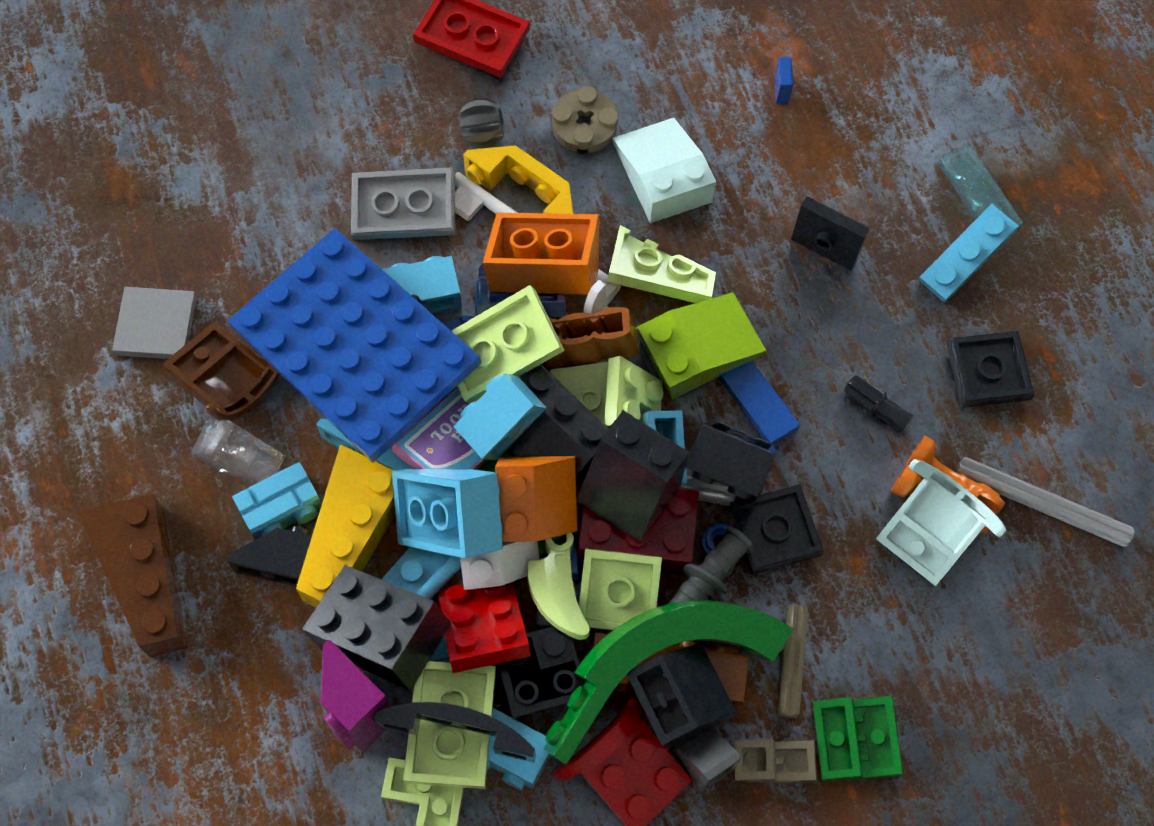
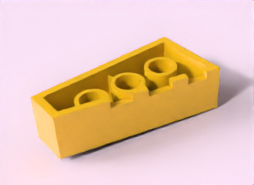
M340 444L296 587L301 599L314 607L318 606L344 565L361 572L363 571L396 515L392 469L376 461L372 463L366 456Z

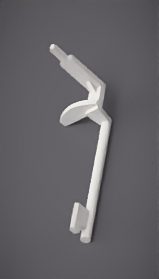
M460 172L455 174V186L458 187L455 191V213L465 220H471L483 205L495 214L518 213ZM598 269L596 283L588 293L584 305V313L594 315L600 310L609 308L607 305L621 288V285L607 282L608 275ZM603 358L597 363L608 362V360Z

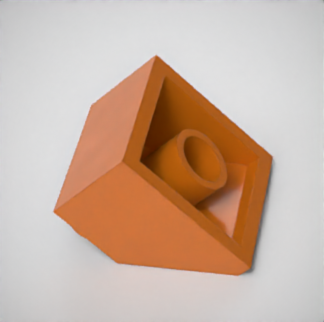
M575 456L499 458L495 466V473H497L500 487L499 505L503 526L502 542H535L578 531Z

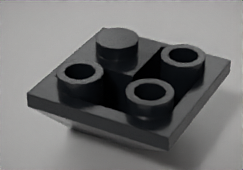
M554 626L526 634L531 657L498 664L513 720L567 705L572 693L579 686L583 687L585 684L584 679L574 673L580 664L572 637Z

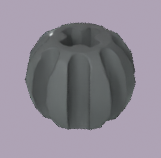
M475 98L468 101L460 110V130L464 141L469 146L477 149L490 148L502 140L505 132L504 119L501 108L495 101L488 98Z

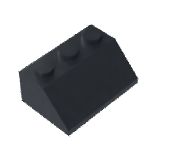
M540 364L526 372L520 379L547 409L506 451L513 457L575 456L577 485L586 477L600 440L609 428Z

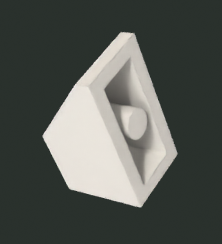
M538 541L502 542V550L466 559L460 558L464 590L503 586L528 576V561L540 560Z

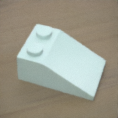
M675 118L612 138L614 147L649 223L713 202L716 180L703 153Z

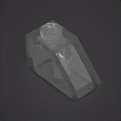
M229 420L206 421L191 452L192 455L215 469L255 484L278 473L285 458L284 454Z

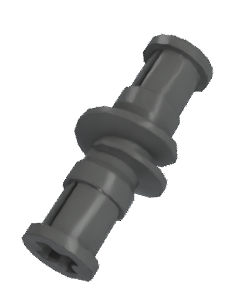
M728 526L724 532L725 537L714 550L708 552L701 565L686 564L683 567L687 581L680 585L677 593L668 604L684 601H706L707 599L713 601L716 598L713 594L714 590L726 594L728 589L722 580L733 572V567L745 553H751L754 550L750 539L736 528Z

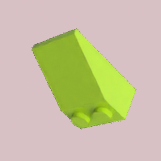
M733 292L670 310L637 327L639 341L671 400L767 352Z

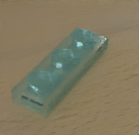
M970 144L940 157L939 166L975 220L993 204L1018 225L1015 232L1021 229L1023 222Z

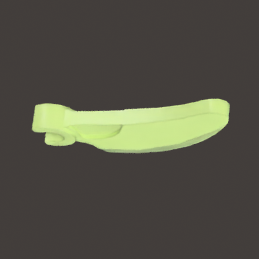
M572 533L566 534V543L563 545L555 544L552 538L545 539L547 558L528 561V585L532 599L544 618L568 636L583 640L589 636V625L581 613L575 596L570 558L574 546V536Z

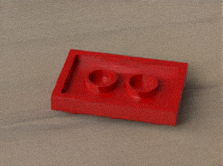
M434 0L413 33L414 43L502 78L530 31V21L479 0Z
M513 582L503 586L464 590V585H455L438 591L440 608L452 623L445 634L452 673L531 657Z

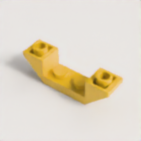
M516 145L467 150L463 154L465 174L477 185L482 184L489 190H492L509 173L516 183L527 185L535 191L536 195L543 202L549 204L543 213L573 214L569 182Z

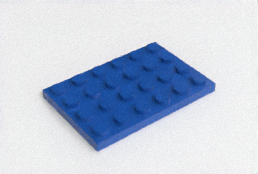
M336 228L330 231L228 320L230 326L372 463L482 363L477 353Z

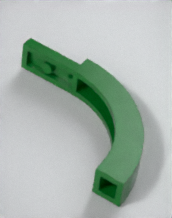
M709 600L671 603L637 615L604 637L586 655L574 673L583 678L586 683L583 687L579 686L570 696L567 703L568 711L561 721H556L549 729L545 738L547 744L543 749L564 764H567L619 682L630 670L655 652L685 641L716 639L733 642L759 658L774 662L792 633L793 628L763 612L739 605Z

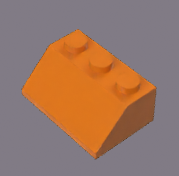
M496 213L483 260L490 292L517 293L531 285L537 293L588 295L591 287L596 283L599 269V214Z

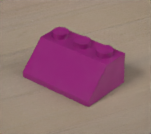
M328 639L323 644L321 704L327 711L323 719L329 724L328 726L334 732V735L349 750L356 745L363 753L387 730V728L377 726L373 721L375 711L391 706L385 694Z

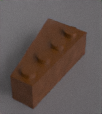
M154 494L78 511L138 646L149 657L188 648L164 509Z

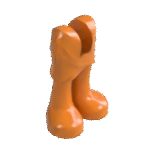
M926 435L923 436L904 466L905 468L896 479L890 491L898 497H908L914 492L923 480L919 474L909 468L910 463L917 459L934 466L981 500L995 514L999 513L1005 505L1000 494L988 485L976 483L964 474L960 475L935 458L936 443ZM985 525L980 534L986 535L990 529Z

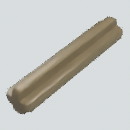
M790 605L786 613V624L792 627L793 631L785 642L782 657L777 713L784 718H797L800 714L808 609L798 605Z

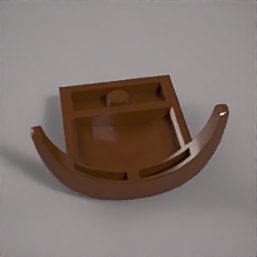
M215 321L162 364L163 372L206 406V411L209 415L223 423L237 420L249 412L268 394L280 376L270 364L266 363Z

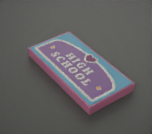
M458 387L396 441L391 450L413 469L477 470L487 461V459H482L453 427L461 419L460 414L463 409L469 405V403L464 401Z

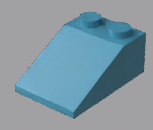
M474 469L392 470L398 544L465 559L503 549V526L499 505L500 487L497 473Z

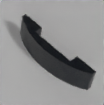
M414 702L375 711L373 721L379 727L417 735L420 721L425 720L495 737L493 745L495 754L535 763V748L514 729L487 714L463 706L436 702Z

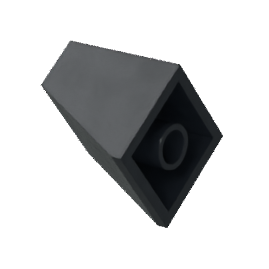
M622 410L600 440L577 497V502L640 543L681 486L689 452Z

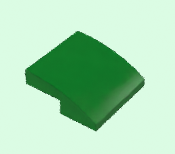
M892 695L853 700L852 697L813 701L823 781L904 776Z

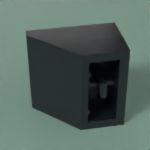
M701 643L661 654L630 670L627 674L661 745L667 751L738 715Z

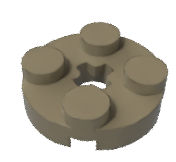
M582 86L576 91L567 93L557 101L552 109L553 134L556 140L568 150L577 152V149H588V153L597 152L607 147L612 142V138L615 137L618 125L617 109L607 96L596 92L591 86ZM583 116L589 117L592 124L582 123L579 125V118Z

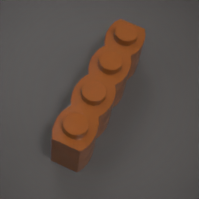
M611 307L600 310L594 315L581 312L566 315L559 320L549 318L565 351L541 365L548 371H551V369H559L567 364L580 366L597 363L603 358L608 360V358L622 356L625 359L634 357L639 353L638 331L629 309Z

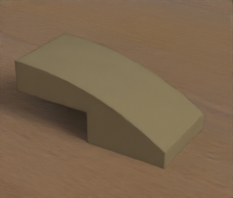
M773 739L734 740V749L742 758L735 768L736 781L760 783L817 782L816 745L814 740L775 742Z

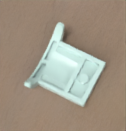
M914 459L910 463L909 468L924 477V479L876 539L936 586L985 525L997 537H1001L1005 533L1006 528L999 517L966 488L934 466Z

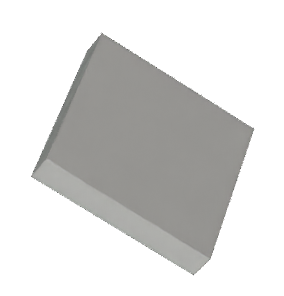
M124 287L112 348L113 353L116 356L169 359L189 342L197 299L195 292Z

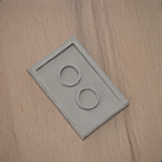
M453 167L352 173L351 237L353 240L455 235V171Z

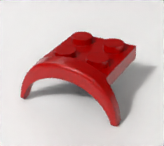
M635 695L629 697L627 704L620 713L594 739L574 754L567 764L562 763L555 767L551 774L557 781H564L581 774L625 826H646L692 779L640 719L643 707Z

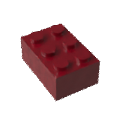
M678 488L640 543L584 507L578 560L584 563L586 548L662 557L660 572L685 575L683 567L686 564H692L699 491Z

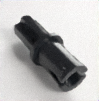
M855 375L845 386V393L870 411V416L875 414L897 430L899 434L913 417V414L908 413L889 399L887 392L882 394L859 376Z

